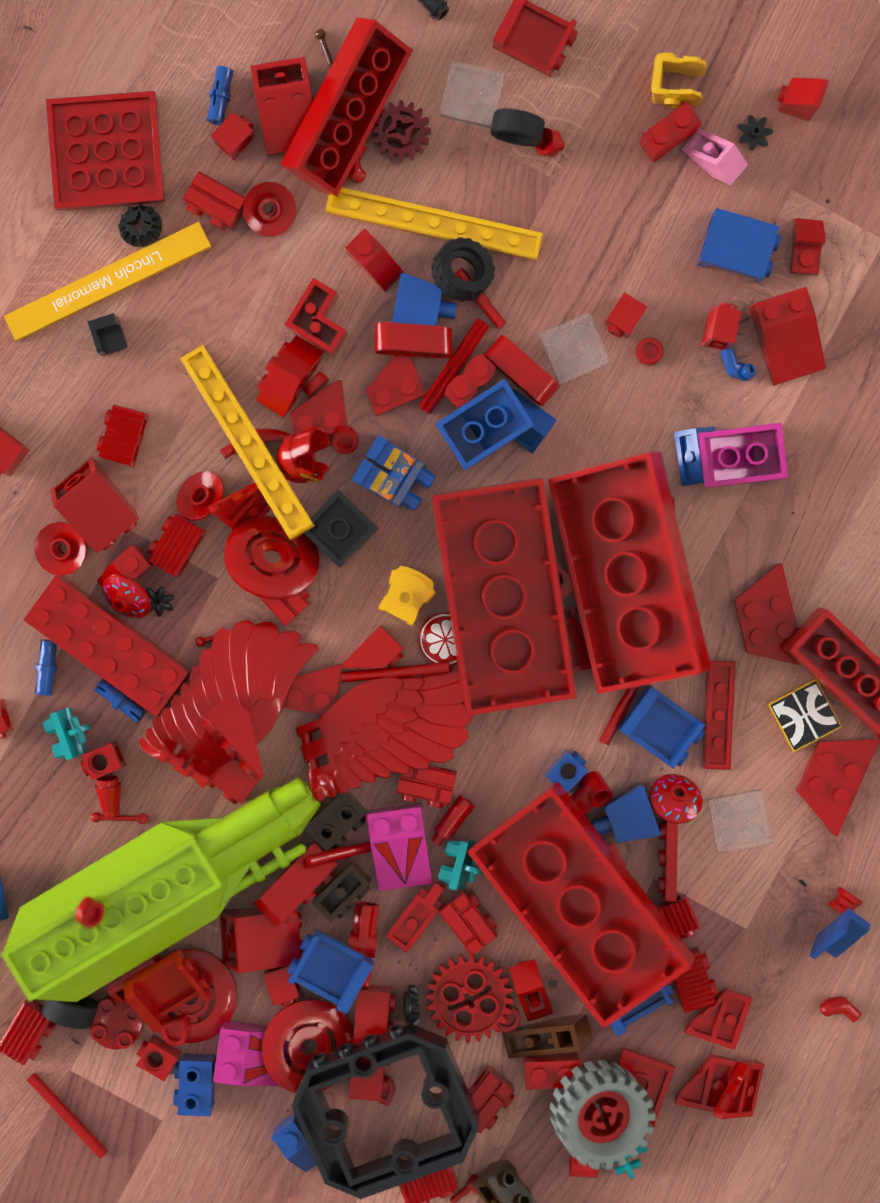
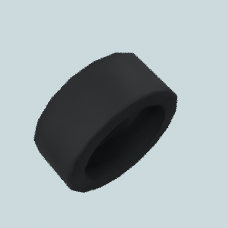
M509 108L497 109L493 115L490 133L496 139L510 144L537 146L541 143L545 122L540 116L527 111Z
M88 996L78 1002L46 1000L42 1014L51 1022L64 1027L88 1029L93 1025L98 1003Z

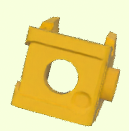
M659 53L655 57L651 86L653 103L664 105L668 108H679V105L682 106L686 102L691 107H700L703 101L701 92L693 91V89H663L662 82L664 72L681 73L695 77L705 75L707 71L705 60L694 56L676 58V55H673V53Z
M400 566L396 570L392 569L388 583L391 584L388 594L383 598L378 609L383 612L386 611L407 622L408 625L413 626L418 610L423 603L426 602L428 604L436 594L433 590L434 583L414 569Z

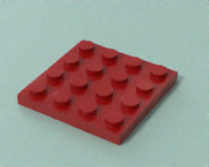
M155 91L46 99L55 210L165 202Z

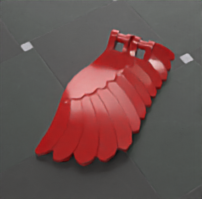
M245 619L236 623L230 631L221 628L214 634L212 647L210 649H203L199 659V667L193 666L190 672L189 683L181 685L180 696H173L171 709L164 708L161 717L154 719L152 728L146 730V738L139 740V746L147 754L163 763H170L174 766L173 769L186 778L192 777L198 781L197 785L205 788L220 767L237 757L230 758L220 745L223 741L219 736L215 735L212 737L202 726V723L205 722L202 716L226 695L232 693L250 714L256 744H259L273 729L292 682L304 665L319 651L318 646L312 643L300 644L301 635L296 631H284L278 634L277 627L273 622H260L257 625H253L251 621ZM178 745L186 749L181 757L173 753ZM201 759L210 764L204 772L196 767Z
M458 664L450 666V673L369 680L347 692L319 719L297 727L296 733L297 737H301L302 746L300 748L304 762L308 763L309 771L307 774L314 798L319 802H323L325 797L335 798L337 793L346 794L349 793L350 788H360L361 781L374 783L376 777L389 778L390 772L405 774L409 773V768L422 770L427 769L430 762L446 763L454 758L453 749L461 747L469 738L465 727L473 718V715L467 716L464 709ZM320 729L322 738L313 741L311 734ZM327 755L329 764L320 767L318 760Z

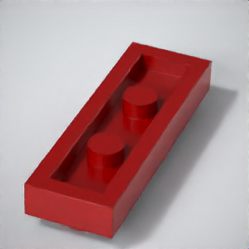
M664 820V823H659L661 833L659 839H663V850L658 852V864L663 866V877H658V893H662L665 901H676L678 824Z

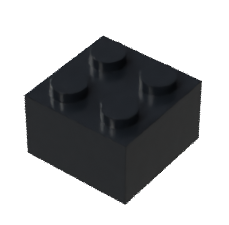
M337 490L310 518L314 527L304 532V534L339 568H342L379 528L340 490Z

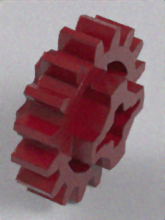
M399 100L398 107H394L390 102L388 103L389 110L385 111L382 109L380 113L381 118H378L375 123L378 127L372 128V135L379 136L373 140L374 145H382L379 150L380 154L383 155L389 152V160L391 161L395 156H399L400 163H403L404 156H409L412 161L414 160V152L423 154L421 145H429V139L425 136L431 134V128L424 127L429 123V118H421L423 109L419 108L414 111L413 102H410L408 107H404L402 100ZM401 115H407V116H410V117H412V118H411V119H407V118L402 117ZM391 119L390 127L383 132L386 122ZM402 127L403 130H406V135L401 136L400 133H397V128ZM420 131L418 139L412 144L413 135ZM391 144L399 145L402 147V149L395 148L391 146Z

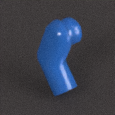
M733 348L720 352L729 376L740 381H749L756 375L754 365H747L737 361Z

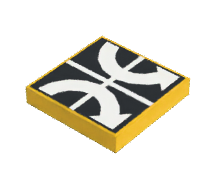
M815 678L767 703L792 752H796L842 727Z

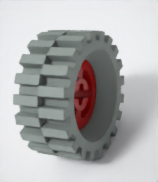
M598 1060V1067H596L591 1061L584 1063L585 1070L581 1071L578 1067H575L571 1070L574 1076L570 1080L566 1076L560 1080L564 1086L562 1090L555 1088L553 1095L557 1102H550V1110L554 1114L550 1116L551 1123L555 1127V1133L573 1158L576 1157L578 1162L584 1166L588 1162L592 1169L599 1170L601 1163L608 1170L613 1169V1162L615 1161L620 1166L627 1164L626 1156L630 1154L634 1159L639 1155L636 1150L639 1145L643 1148L646 1147L648 1141L644 1137L645 1134L652 1135L654 1127L649 1122L655 1121V1113L651 1109L653 1107L652 1100L627 1069H622L619 1064L612 1062L610 1066L605 1060ZM595 1100L600 1105V1111L607 1120L605 1123L599 1118L600 1113L592 1103Z

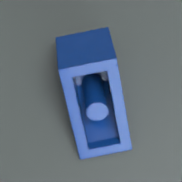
M295 1113L274 1127L271 1138L288 1161L304 1172L317 1165Z

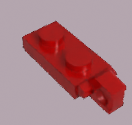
M436 880L429 891L422 888L385 937L407 953L438 913L439 907L442 904L438 898L445 890V886Z

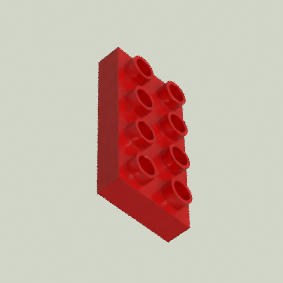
M648 452L548 479L597 693L602 694L701 674L711 670L661 452Z
M534 478L431 495L466 715L471 716L576 698L544 479Z
M558 781L474 843L467 851L603 1029L692 967L695 956Z

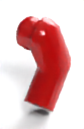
M365 145L348 175L349 180H353L357 184L362 183L366 178V172L362 170L360 160L367 150Z
M843 996L829 997L820 1005V1011L826 1017L843 1013L854 1023L862 1015Z

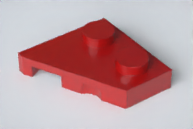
M394 356L365 390L376 417L426 395L409 356Z
M342 380L335 381L291 411L293 434L319 426L328 435H332L336 428L348 426Z
M253 483L210 505L208 509L233 530L248 519L264 517L271 507L257 484Z
M342 664L295 677L282 708L323 715L337 702Z
M724 988L715 997L716 1004L705 1007L685 1027L684 1032L735 1050L752 1002V997Z
M710 1054L675 1096V1104L714 1112L738 1065V1061Z
M757 1060L740 1061L713 1112V1116L719 1119L753 1117L764 1063Z

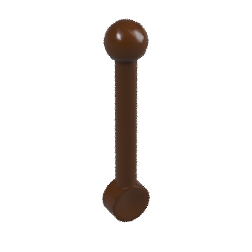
M318 29L315 32V37L320 40L329 68H331L333 60L325 41L326 32L323 29Z

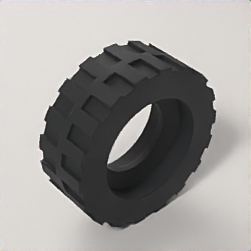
M458 237L457 239L449 240L435 255L434 262L431 264L432 278H434L436 286L442 290L441 292L444 295H448L453 300H459V302L473 301L475 298H478L490 286L495 276V265H493L492 256L488 254V250L483 248L479 242L472 241L470 238ZM456 258H462L469 262L475 270L474 279L463 281L458 278L451 269L452 261Z

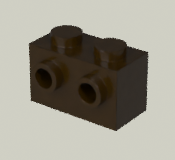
M350 792L337 794L310 820L304 829L325 851H328L331 847L336 849L347 839L344 835L351 828L356 831L366 822L364 816L367 810Z
M352 859L316 894L312 904L330 922L336 917L341 919L351 909L349 904L356 897L359 900L363 898L371 889L368 886L371 878Z
M508 1160L491 1163L472 1183L485 1203H537L530 1189L524 1185L517 1175L515 1167Z

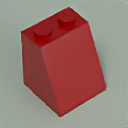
M93 457L50 490L54 508L96 553L102 549H109L116 542L115 538L123 532H130L137 525L136 521L139 520L136 510Z
M258 908L223 910L219 915L223 963L239 974L289 966L293 958L299 959L304 951L300 948L303 942L300 939L299 928H302L300 912L289 924L286 925L283 922L276 927Z

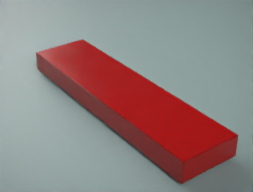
M710 660L711 670H708L706 674L705 733L702 768L731 770L736 662Z

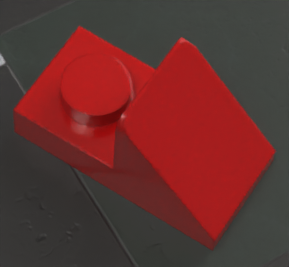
M795 219L790 274L813 276L819 274L821 248L826 243L822 220Z

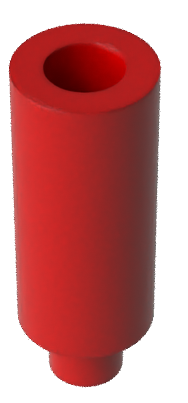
M459 795L434 828L436 834L431 840L438 846L445 839L450 841L476 806L464 796Z

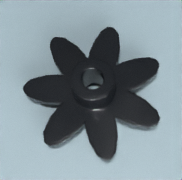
M749 115L748 125H738V128L745 133L739 138V142L749 141L751 151L756 148L757 141L764 147L768 146L764 136L772 134L773 130L763 128L766 124V117L761 118L756 124L755 118Z
M163 586L159 587L157 592H154L151 588H146L151 601L149 612L155 609L157 616L161 617L163 609L167 611L173 610V606L168 602L174 599V595H164Z

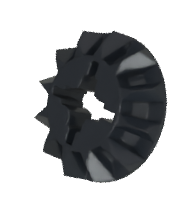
M139 204L136 207H129L125 214H121L120 224H118L120 235L131 246H149L160 236L162 220L151 206L147 207ZM141 217L146 226L141 227L139 235L133 224H138V219Z
M408 985L403 995L405 1024L412 1023L419 1026L420 1006L418 988L415 985Z

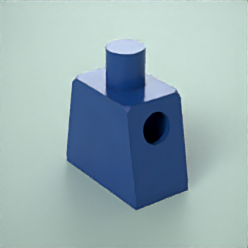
M401 273L392 322L437 326L439 317L455 319L457 303L442 301V290L435 284Z
M641 783L613 797L608 804L603 806L606 816L592 821L593 827L600 836L613 832L617 843L661 835L644 786Z

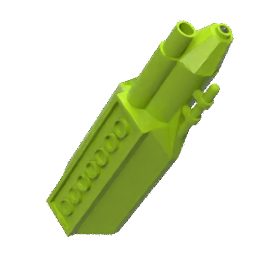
M297 777L284 786L269 789L224 817L163 821L21 906L4 951L0 954L29 1002L33 999L78 1002L218 918L230 898L256 882L261 883L265 881L269 874L279 868L285 869L290 866L291 861L306 852V846L298 844L286 852L282 851L281 846L302 833L321 807V802L314 798L310 783L303 782L300 777ZM273 852L276 857L275 859L263 866L258 864L257 861ZM250 868L252 872L245 876V874ZM87 896L101 902L105 909L102 921L93 928H86L79 924L75 916L80 901Z

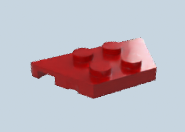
M780 563L772 567L768 573L759 578L749 589L733 601L746 653L800 665L782 648L798 630L783 564Z
M872 738L866 740L818 741L796 789L797 793L806 801L828 830L837 837L878 747L879 740Z

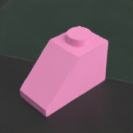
M702 129L697 130L682 148V151L713 178L730 186L748 166V163L734 143Z

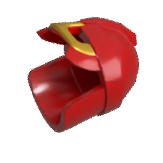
M314 426L300 433L285 437L277 450L276 464L286 480L294 483L322 482L324 474L330 468L325 463L317 462L315 453L331 445L328 433L323 428Z

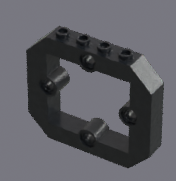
M412 1023L405 1026L397 1024L389 1028L386 1033L380 1035L376 1033L370 1034L359 1043L353 1045L352 1043H346L332 1053L326 1054V1052H322L313 1056L307 1065L291 1105L324 1183L359 1199L463 1163L479 1129L478 1112L447 1038ZM418 1054L427 1075L423 1081L422 1101L429 1108H441L451 1133L418 1145L411 1139H401L394 1145L392 1154L355 1167L344 1143L349 1124L348 1116L340 1109H330L322 1089L355 1076L368 1078L374 1074L377 1068ZM365 1056L370 1059V1062L362 1063L358 1058ZM439 1087L442 1089V1092L433 1093L430 1091V1088ZM334 1124L339 1126L340 1129L332 1130L328 1126ZM408 1155L411 1159L403 1160L399 1156Z

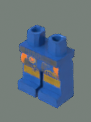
M378 435L367 452L366 457L389 470V472L387 473L363 459L351 480L400 508L403 506L416 511L422 498L412 493V488L415 483H418L429 489L436 477L425 468V464Z

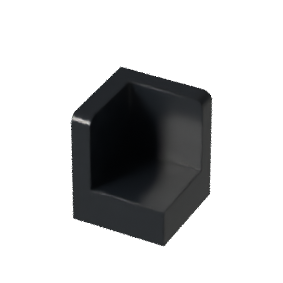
M114 313L87 321L98 354L105 356L127 349L128 345L119 317Z

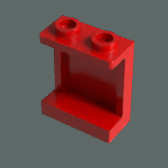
M513 0L493 39V48L551 77L554 70L559 72L565 61L566 56L563 55L566 46L572 47L578 35V31L575 30L577 21L572 19L568 22L528 0Z
M180 949L122 982L125 1001L154 1033L164 1028L162 1017L198 995L205 1002L211 999L209 993L211 983L204 973L200 974L193 959L190 956L185 957Z

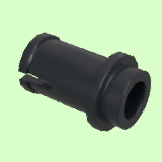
M417 0L431 13L430 17L432 19L436 18L440 21L449 11L446 0Z

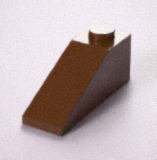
M587 1014L558 1017L521 1026L514 1031L502 1032L509 1059L580 1052L593 1041Z

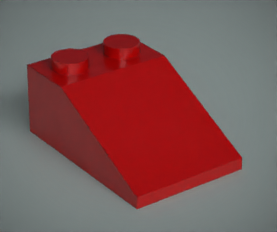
M807 286L754 303L749 308L773 386L826 369L816 315Z

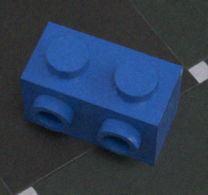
M183 1054L180 1062H176L174 1077L179 1079V1088L174 1091L173 1104L178 1106V1115L211 1116L214 1109L215 1082H213L216 1055Z

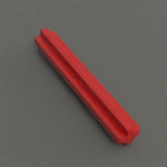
M477 319L419 404L421 410L427 414L433 412L445 394L448 384L457 376L488 330L489 325L481 319Z

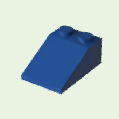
M505 379L435 423L465 471L535 426Z

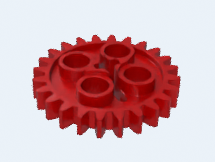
M460 953L458 962L449 957V967L441 963L439 969L442 973H432V977L437 982H428L427 987L433 991L426 993V998L433 1001L428 1003L426 1008L428 1010H435L431 1014L430 1019L440 1020L437 1024V1029L444 1026L447 1027L445 1036L455 1032V1041H458L461 1035H465L467 1043L470 1042L471 1036H475L476 1040L480 1042L481 1034L483 1033L490 1039L491 1029L498 1033L500 1032L501 1028L498 1022L507 1024L508 1019L504 1013L512 1014V1008L506 1005L514 1003V997L507 995L513 991V986H505L509 981V976H500L503 967L500 966L494 969V959L490 960L487 964L484 963L483 954L478 961L474 960V955L471 956V954L469 955V960H465L462 953ZM471 974H479L483 978V982L479 985H473L469 982L468 977ZM448 986H454L458 989L459 994L456 997H449L445 994L444 989ZM487 986H491V987H492V989L489 990V991L487 990V991H484V992H482V993L477 994L478 992H480L481 990H483V989H484L485 987H487ZM466 993H469L470 996L477 994L474 1002L471 1003L469 999L463 1001ZM485 998H491L496 1005L492 1009H485L481 1005V1001ZM460 1003L452 1010L448 1008L450 1005ZM462 1010L468 1011L471 1014V1019L469 1021H461L457 1017V1013Z

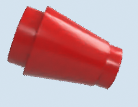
M115 775L97 778V784L94 787L103 816H118L120 814L122 783L119 782L118 776Z

